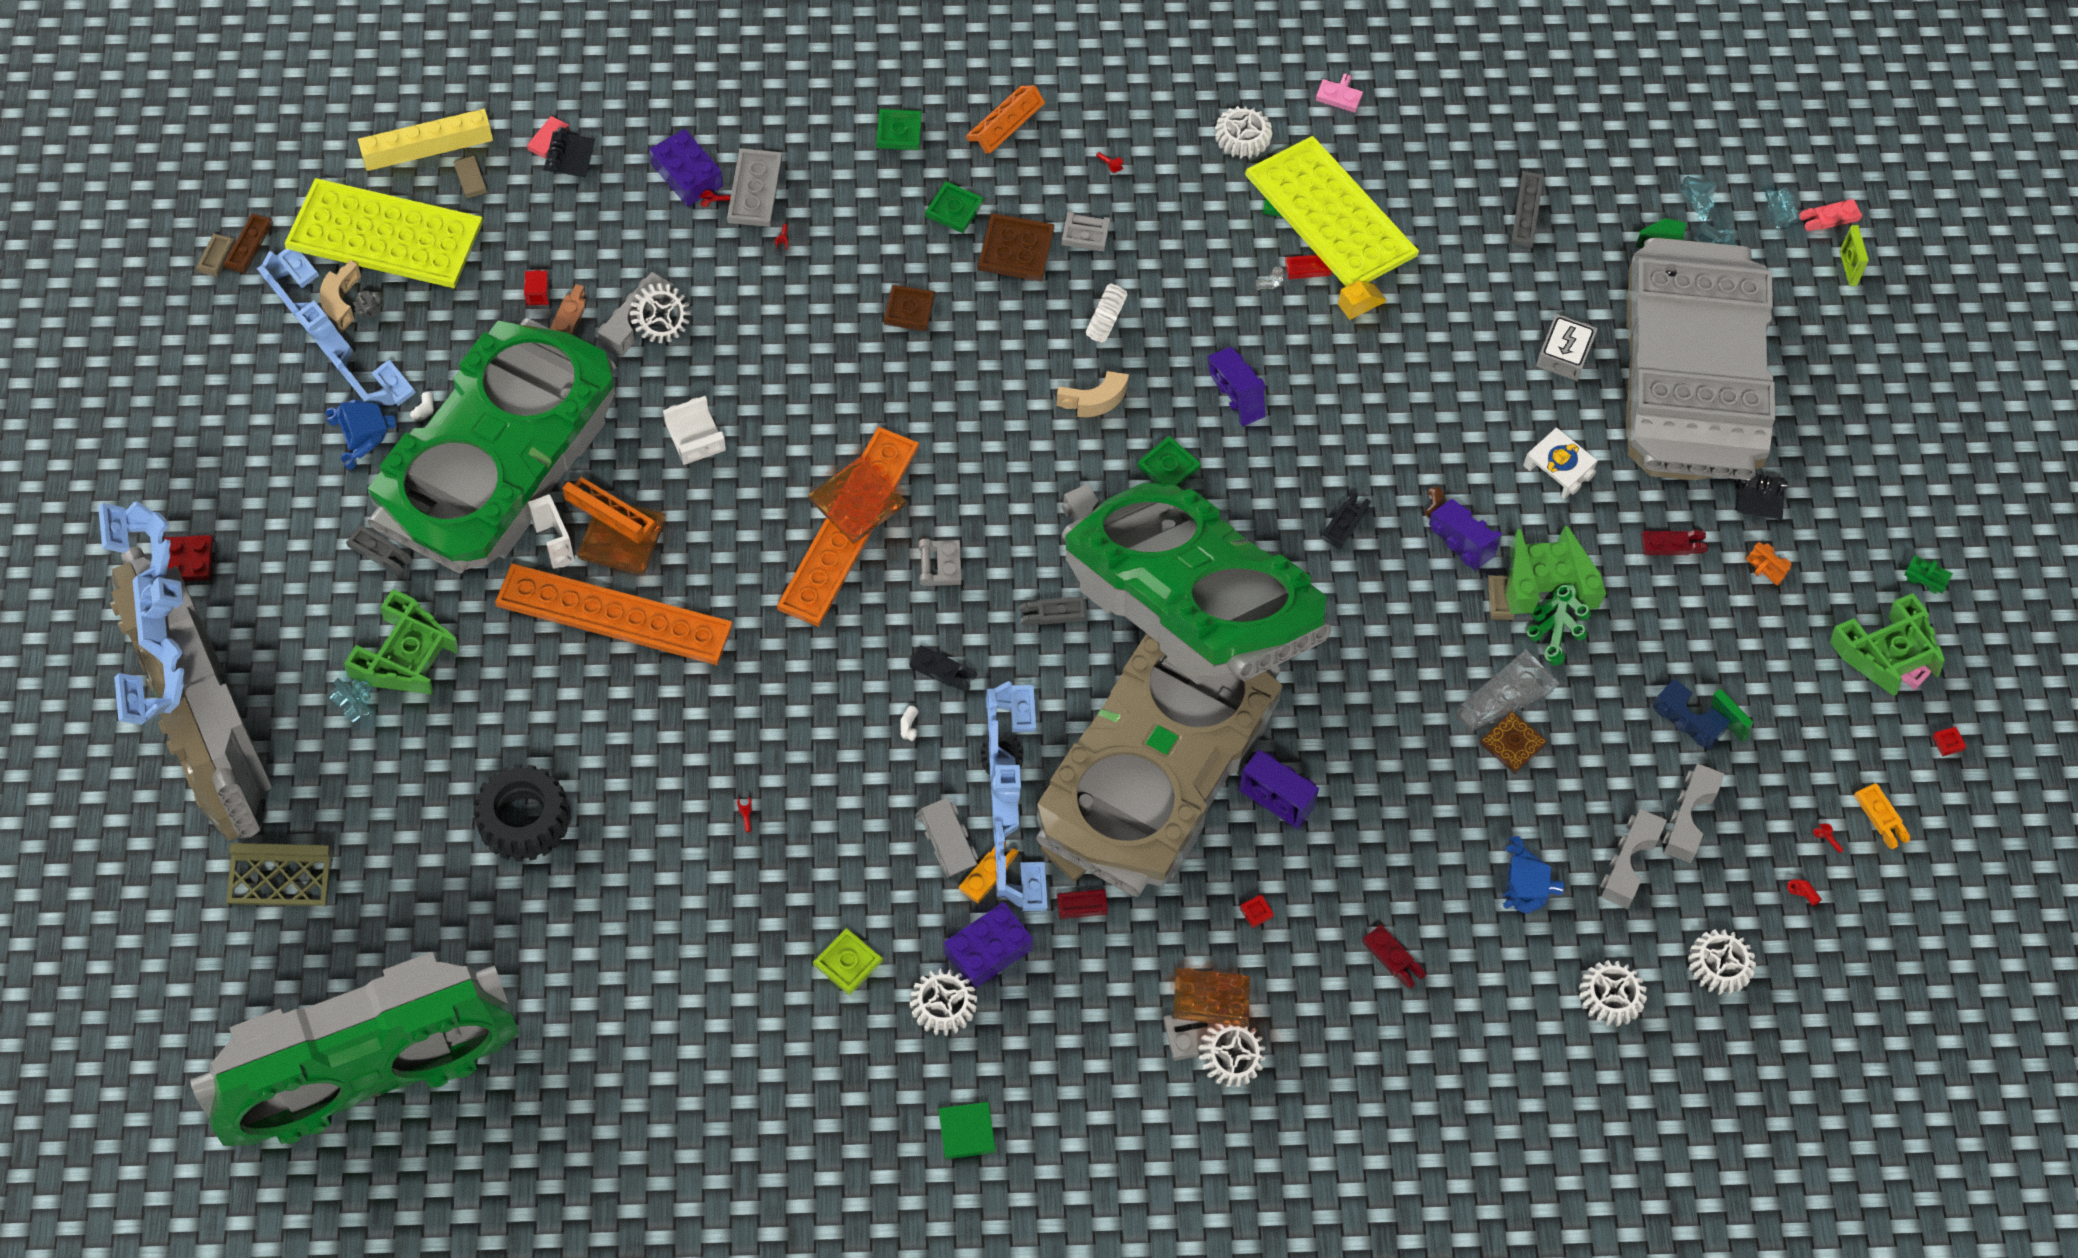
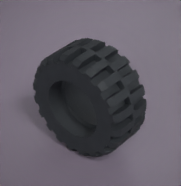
M522 764L514 765V769L508 770L506 767L501 769L500 774H492L488 777L489 783L484 782L479 788L481 794H476L474 800L476 806L473 807V814L483 843L489 846L490 851L494 854L500 852L501 858L506 860L514 857V860L522 862L523 858H529V861L537 859L536 856L539 854L543 856L549 854V848H556L560 844L559 837H565L567 833L566 826L570 824L568 802L565 791L559 784V780L555 776H550L547 770L541 768L537 771L536 766L528 765L527 768H522ZM519 799H533L542 803L545 807L539 819L525 827H510L499 820L505 807Z

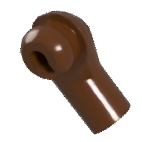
M1431 487L1428 490L1432 504L1424 513L1429 519L1435 510L1445 504L1444 491L1440 487Z

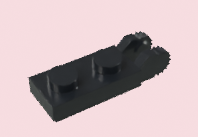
M1356 492L1350 496L1347 502L1343 503L1321 536L1322 540L1340 550L1362 520L1371 503L1370 500L1365 499L1359 509L1354 507L1353 505L1357 502L1359 496Z
M922 645L919 646L909 663L910 668L950 687L954 686L966 692L971 686L967 681L957 677L958 674L971 680H975L978 675L972 668L966 665L962 666V664Z

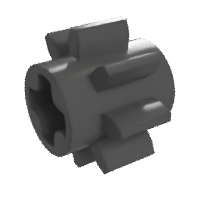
M370 291L360 292L355 298L356 302H353L359 317L365 315L367 318H373L380 313V307L383 306L377 292L371 294Z

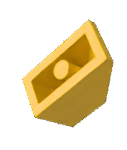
M1359 280L1341 289L1338 305L1349 320L1385 303L1387 299L1375 284Z

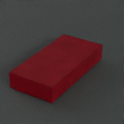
M1105 889L1057 893L1059 919L1108 915Z

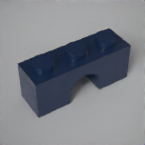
M1673 679L1657 696L1652 708L1661 717L1667 718L1675 724L1678 730L1691 736L1698 745L1710 750L1726 732L1731 721L1713 707L1703 715H1696L1690 712L1687 704L1693 692Z

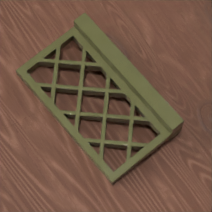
M230 843L229 853L231 854L227 904L327 907L331 861H333L334 853L329 845ZM237 861L249 862L252 866L242 877L236 872ZM266 862H273L277 868L265 877L259 871V868ZM290 863H298L302 869L290 878L283 869ZM315 863H324L323 872L315 879L308 869ZM257 871L264 880L252 889L245 880ZM281 871L288 881L279 889H276L269 881ZM306 872L313 881L301 890L294 881ZM243 882L250 892L243 898H234V889ZM268 883L275 892L267 899H261L256 892ZM293 884L299 893L292 899H285L280 893ZM317 884L321 889V900H310L305 894Z

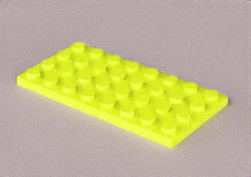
M1314 136L1246 169V177L1346 287L1359 280L1370 282L1418 256L1419 250Z
M315 178L284 244L285 249L344 263L352 260L361 267L455 288L483 224V219L480 216Z

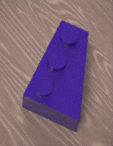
M1232 347L1209 355V373L1221 393H1227L1232 401L1229 403L1232 410L1237 409L1240 414L1239 422L1243 427L1265 418L1264 381L1255 375L1253 368L1244 362L1240 353L1237 354Z
M1451 499L1431 514L1430 528L1446 542L1449 549L1454 550L1461 557L1465 565L1470 566L1476 571L1495 557L1502 533L1498 530L1492 532L1486 527L1487 523L1484 520L1478 522L1471 517V511Z

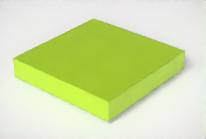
M1851 225L1839 252L1849 286H1857L1869 260L1859 225Z
M846 928L813 961V966L850 996L883 962V958Z

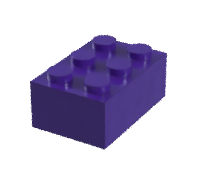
M686 129L649 149L651 165L687 207L702 199L699 196L705 190L714 192L723 187L721 170Z
M1258 750L1242 771L1239 791L1296 829H1299L1315 807L1319 788L1312 780L1304 779L1296 774L1292 767L1284 766L1276 761L1272 754Z
M1004 902L944 941L945 956L955 969L962 974V978L970 981L969 987H974V989L1032 951L1033 938Z

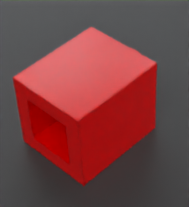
M541 270L525 271L524 295L526 304L549 305L550 282L548 272Z

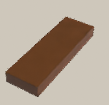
M254 213L250 215L224 262L225 268L246 274L273 225L271 218Z

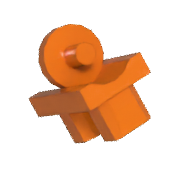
M1758 542L1746 560L1756 568L1754 574L1757 577L1763 574L1778 586L1791 569L1790 566L1792 564L1786 558L1779 559L1774 554V548L1768 543L1763 545Z

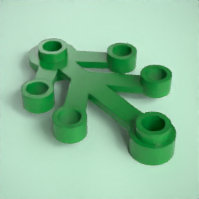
M1571 584L1558 586L1553 593L1554 597L1543 606L1537 605L1533 613H1531L1535 621L1544 620L1546 614L1556 607L1557 612L1539 626L1532 625L1527 630L1530 640L1538 641L1544 633L1554 626L1551 645L1546 648L1544 654L1546 660L1552 666L1560 665L1565 660V653L1561 648L1564 625L1569 628L1576 640H1583L1587 636L1585 627L1582 624H1577L1567 613V608L1570 606L1575 610L1580 620H1587L1591 616L1588 606L1581 604L1576 599L1577 592Z

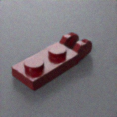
M1698 530L1690 532L1642 531L1643 555L1703 554L1708 551V546L1705 543H1693L1690 545L1689 542L1704 540L1706 532Z
M1381 924L1363 938V944L1406 987L1412 988L1415 985L1413 979L1404 971L1406 968H1409L1421 980L1426 976L1425 971L1420 965L1414 961L1412 956Z

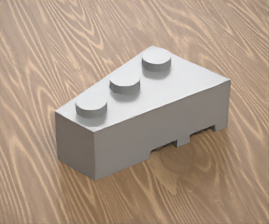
M948 797L921 808L915 816L918 821L922 820L927 831L925 836L927 840H931L935 849L934 854L946 877L950 878L977 865L975 860L978 859L974 847H969L966 840L968 837L967 830L963 824H959L956 817L958 815L956 805L953 801L950 802Z

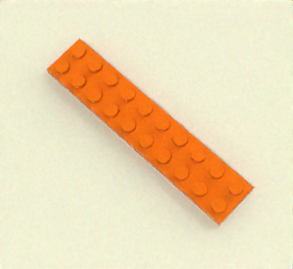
M881 427L876 429L778 602V611L820 627L919 449L918 442Z
M511 563L495 601L496 607L717 666L733 627L732 621Z

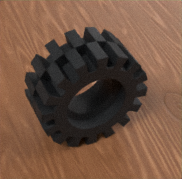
M1005 732L1003 737H1000V733H998V746L1008 750L1015 757L1016 765H1020L1021 768L1023 765L1024 749L1023 745L1021 746L1020 740L1015 741L1014 735L1008 738V733ZM989 737L988 741L985 740L983 747H981L983 769L986 768L988 775L990 774Z

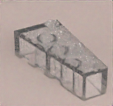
M1526 649L1462 703L1455 716L1471 732L1509 714L1511 711H1516L1551 694L1559 682Z

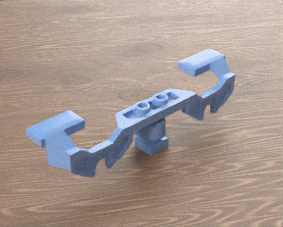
M285 249L277 256L273 251L268 252L263 264L257 270L364 402L377 405L397 404L399 406L416 393L393 363L388 360L372 372V375L383 389L367 394L346 368L353 352L352 348L339 334L315 301L311 303H293L275 281L290 274L299 286L303 288L319 276L318 272L301 252Z
M133 502L127 510H125V507L102 503L99 506L102 549L126 553L129 550L128 532L144 531L150 536L152 552L150 569L133 579V591L139 645L163 663L165 678L163 698L144 699L143 682L140 676L118 673L115 676L118 720L120 722L143 725L147 720L161 713L170 714L180 703L184 686V668L176 670V663L182 655V650L173 639L167 638L165 617L174 607L179 608L183 603L181 581L163 578L168 568L171 543L170 540L166 539L162 542L164 532L169 525L160 513L151 511L139 502Z
M1007 681L995 689H987L986 692L997 897H1005L1016 906L1022 907V911H1047L1045 862H1020L1021 885L1006 883L1004 842L1005 837L1019 828L1018 802L1021 781L1020 765H1016L1015 757L998 746L997 708L1011 710L1012 732H1036L1034 685H1012L1010 681Z

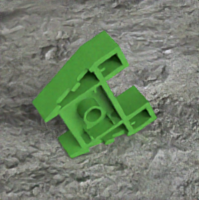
M1564 526L1557 542L1525 544L1521 529L1517 530L1510 544L1508 583L1505 593L1510 614L1533 613L1540 599L1539 592H1553L1558 586L1564 584H1571L1575 587L1577 592L1576 599L1581 604L1587 605L1589 609L1599 608L1606 595L1601 574L1568 526Z
M392 589L382 604L381 611L383 620L395 625L394 629L378 654L356 645L344 663L346 674L348 677L367 686L432 694L431 679L425 677L442 648L456 654L458 653L457 640L445 627L443 628L429 612L423 610L414 598Z
M1914 593L1893 602L1888 617L1893 623L1892 625L1867 635L1855 618L1835 626L1830 640V644L1845 662L1893 696L1897 695L1902 681L1900 676L1926 665L1937 678L1945 661L1941 648L1936 643L1934 629L1930 626L1928 612Z

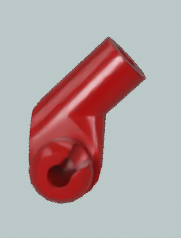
M1792 879L1788 882V892L1793 895L1806 897L1812 906L1822 901V898L1808 881Z

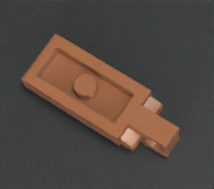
M576 284L571 295L567 294L550 327L551 330L574 335L586 309V299H583L585 296L584 286Z

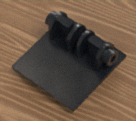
M559 127L558 130L552 133L543 170L586 178L595 139L567 134L565 128Z
M1762 474L1760 476L1755 475L1747 480L1739 479L1737 513L1782 520L1784 492L1787 489L1788 481H1785L1784 478H1770L1768 475L1764 477Z

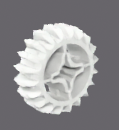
M1237 105L1235 110L1229 108L1227 113L1223 112L1221 118H1218L1215 127V139L1218 142L1219 148H1224L1225 154L1231 152L1232 158L1235 155H1239L1240 159L1243 156H1247L1250 159L1252 154L1258 157L1260 152L1264 153L1266 147L1269 146L1270 138H1272V126L1268 122V116H1263L1262 111L1256 112L1255 107L1249 110L1247 106L1244 109H1240Z
M657 283V290H655L653 284H649L650 292L642 288L641 292L644 296L642 297L638 294L634 296L639 300V303L631 302L632 307H637L636 311H630V315H637V319L631 320V323H639L640 325L635 328V331L639 332L643 329L642 338H646L650 334V342H654L656 336L658 343H663V336H665L667 342H671L670 334L678 338L679 333L676 330L678 329L682 332L686 330L681 326V323L689 324V320L683 319L684 315H690V311L683 310V307L689 306V303H681L680 301L685 298V295L681 294L677 297L678 288H674L670 292V284H666L664 290L662 283ZM662 294L669 297L671 301L660 305L652 296ZM647 301L649 303L648 305L650 306L651 313L644 320L643 307ZM676 306L677 318L675 323L672 324L669 314ZM657 308H658V309H664V308H666V309L664 310L665 313H663V314H664V317H663V318H662V317H656V318H654V317L656 316L655 313H658V312H656V309H657ZM656 321H660L668 330L657 332L648 326Z
M1112 283L1107 285L1087 327L1086 335L1096 342L1103 343L1107 340L1126 300L1127 291L1122 289L1121 286Z
M1715 929L1710 934L1706 932L1701 938L1696 939L1695 945H1692L1690 948L1691 954L1688 957V962L1691 963L1689 971L1695 972L1693 979H1701L1700 987L1706 984L1709 986V992H1712L1715 988L1718 995L1722 994L1724 990L1730 995L1734 990L1739 992L1743 988L1742 986L1745 987L1749 984V979H1752L1754 976L1753 970L1756 967V963L1753 962L1755 953H1749L1751 945L1744 946L1742 944L1744 937L1737 940L1735 932L1728 936L1724 929L1719 935ZM1714 947H1719V948H1723V949H1722V950H1715V949H1713V948H1714ZM1723 955H1724V959H1723V962H1724V963H1723V965H1722V967H1721V969H1720V968H1719V967H1720V964H1721L1720 961H1721V958H1722ZM1722 974H1728V975L1734 974L1735 976H1732V977H1722L1721 975H1722Z
M1609 960L1605 962L1604 966L1599 962L1595 965V968H1589L1587 974L1583 975V983L1579 986V990L1582 992L1579 995V1000L1585 1001L1582 1005L1583 1009L1590 1008L1589 1017L1594 1014L1597 1016V1023L1604 1019L1606 1020V1026H1609L1612 1021H1614L1616 1027L1620 1026L1622 1021L1627 1025L1631 1019L1638 1017V1012L1640 1013L1644 1009L1643 1004L1646 1002L1647 996L1643 995L1646 992V987L1640 986L1643 983V978H1635L1637 970L1629 972L1628 964L1622 968L1619 961H1616L1614 966H1612ZM1594 984L1598 987V991L1602 996L1600 1000L1595 994ZM1625 987L1630 992L1631 1002L1627 999L1628 996L1624 992ZM1618 990L1617 994L1608 996L1609 992H1616Z
M940 968L938 975L930 971L929 979L922 976L920 978L921 984L915 983V991L910 994L912 999L910 1008L914 1009L912 1011L913 1018H918L917 1024L919 1026L925 1024L926 1032L934 1028L935 1035L939 1033V1030H943L944 1035L947 1036L948 1029H952L954 1033H957L958 1025L965 1029L967 1026L966 1021H972L973 1019L971 1013L976 1012L974 1004L977 1002V996L973 995L975 993L974 987H968L970 981L968 979L962 980L961 973L954 977L951 969L948 971V974H943V970ZM943 987L952 988L954 990L949 991L944 989ZM931 990H934V997L929 999L928 1003L923 1004L925 996ZM939 995H940V997H941V1000H943L945 1003H947V1008H946V1005L943 1004L942 1001L939 1002ZM963 1000L962 1008L953 1015L952 1008ZM933 1014H941L944 1018L936 1017Z
M1225 1019L1223 1024L1218 1021L1214 1023V1028L1209 1027L1206 1030L1208 1035L1201 1037V1040L1206 1045H1199L1198 1049L1204 1051V1054L1200 1055L1198 1059H1205L1206 1064L1202 1065V1069L1209 1068L1211 1070L1207 1075L1209 1078L1216 1075L1215 1083L1220 1084L1224 1080L1225 1087H1230L1232 1083L1235 1087H1239L1241 1082L1248 1084L1250 1083V1078L1254 1079L1257 1077L1255 1070H1262L1263 1066L1258 1061L1265 1060L1266 1057L1260 1055V1051L1265 1050L1266 1047L1258 1045L1262 1037L1255 1038L1253 1035L1257 1030L1252 1028L1248 1031L1249 1024L1247 1022L1240 1026L1239 1019L1233 1020L1232 1023L1229 1019ZM1230 1033L1225 1046H1215L1222 1034ZM1241 1038L1246 1043L1248 1050L1242 1047ZM1233 1048V1051L1238 1056L1231 1058V1055L1226 1050ZM1216 1056L1222 1059L1223 1068L1217 1062ZM1239 1060H1248L1246 1067L1240 1073H1234V1068L1237 1067Z

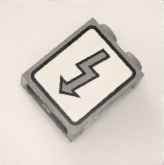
M1556 314L1539 354L1536 367L1578 381L1598 328L1572 320L1567 316Z

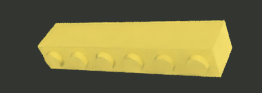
M485 109L358 139L366 171L493 141Z

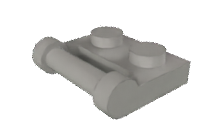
M1068 211L1062 236V245L1104 252L1110 218L1104 217V219L1074 215V212Z
M920 540L918 542V549L921 551L922 574L919 577L920 584L923 586L961 585L960 540ZM937 551L938 575H932L930 552Z
M1212 1007L1205 1008L1202 1012L1172 1017L1171 1015L1163 1017L1173 1061L1204 1054V1051L1199 1050L1198 1047L1199 1045H1206L1201 1040V1037L1208 1035L1206 1030L1209 1027L1214 1028V1023H1216ZM1203 1021L1207 1022L1208 1027L1178 1033H1175L1174 1027ZM1220 1037L1215 1046H1222Z

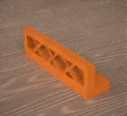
M1036 85L1020 86L965 136L967 140L978 141L985 154L994 151L1045 104Z
M582 477L574 485L567 482L563 487L566 501L637 544L655 526L654 520ZM582 486L590 490L591 495L580 488ZM599 499H606L607 501H609V506L600 501ZM618 510L626 511L628 517L618 512ZM637 521H642V522L646 523V525H645V527L643 528L640 524H638V523H636V522H637Z

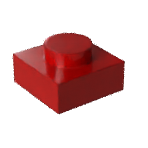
M1957 727L1935 732L1932 736L1942 757L1964 751L1966 748Z
M1262 895L1240 905V911L1252 929L1272 919L1274 916Z

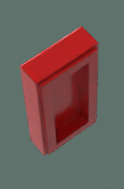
M1318 255L1285 257L1288 279L1331 276L1332 271Z

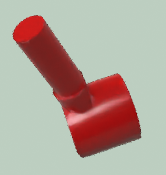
M1100 152L1096 154L1098 158L1108 164L1112 173L1123 169L1121 166L1123 160L1120 157L1112 160Z
M705 190L699 196V198L705 199L700 205L708 207L712 201L730 200L731 195H714L710 190Z
M783 224L781 235L775 239L776 249H778L780 243H785V250L789 248L786 236L787 224Z
M748 797L749 803L745 806L740 804V799L737 800L738 811L744 818L746 833L751 832L750 813L752 812V801L750 797Z
M1819 824L1822 829H1813L1815 837L1826 838L1838 853L1844 850L1832 836L1833 828L1830 824Z

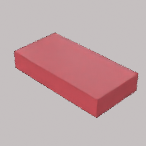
M550 116L527 144V149L546 159L553 131L555 132L559 127H563L568 132L569 125Z

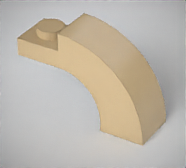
M352 260L341 267L337 275L329 271L320 288V301L323 311L339 334L354 320L351 306L343 302L345 294L361 278L358 264Z
M1107 371L1102 384L1090 390L1058 386L1056 406L1065 409H1077V417H1095L1105 414L1115 408L1124 398L1128 388L1129 374Z

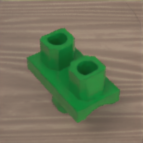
M1914 555L1904 576H1907V581L1913 584L1919 582L1927 586L1928 591L1934 594L1938 592L1943 594L1953 573L1937 566L1938 561L1936 560L1930 563Z

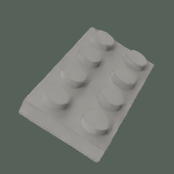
M739 149L727 223L771 227L782 164V152Z

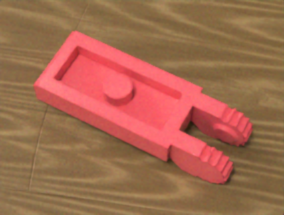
M1854 199L1814 209H1806L1799 214L1801 221L1814 219L1805 223L1806 231L1832 228L1859 221L1862 217Z

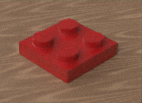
M211 535L164 537V541L165 539L170 540L171 543L167 570L177 566L183 581L210 580L213 538Z

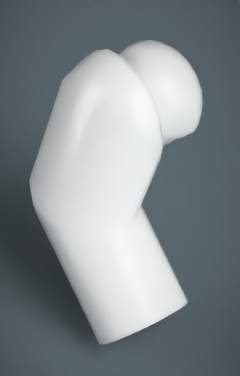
M425 392L421 395L422 404L410 412V417L413 421H422L433 414L432 393Z
M909 706L900 720L901 736L904 740L914 741L917 737V730L911 728L912 722L918 714V710L914 706Z

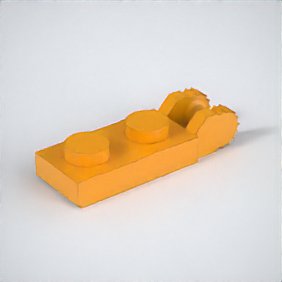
M1877 783L1863 788L1854 794V797L1879 834H1882L1884 842L1890 849L1898 847V842L1891 832L1893 828L1901 842L1905 844L1910 841V834L1902 824V819Z
M995 846L991 853L988 852L959 886V890L977 904L996 884ZM1015 848L1011 849L1006 855V871L1019 852Z

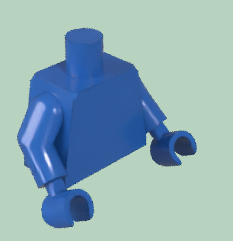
M357 399L341 402L338 410L328 408L325 413L328 417L327 422L329 425L335 426L338 423L340 424L349 451L353 450L352 454L346 452L341 456L343 463L350 460L345 464L348 470L355 468L357 464L356 458H362L383 441L387 429L395 428V418L393 415L382 416L377 404L366 403Z
M1519 836L1509 838L1508 840L1512 844L1506 846V851L1509 853L1515 852V855L1512 856L1509 863L1507 892L1502 895V897L1506 898L1503 907L1505 909L1512 907L1519 912L1528 914L1545 906L1549 894L1562 896L1564 881L1550 879L1551 867L1525 848L1523 840Z

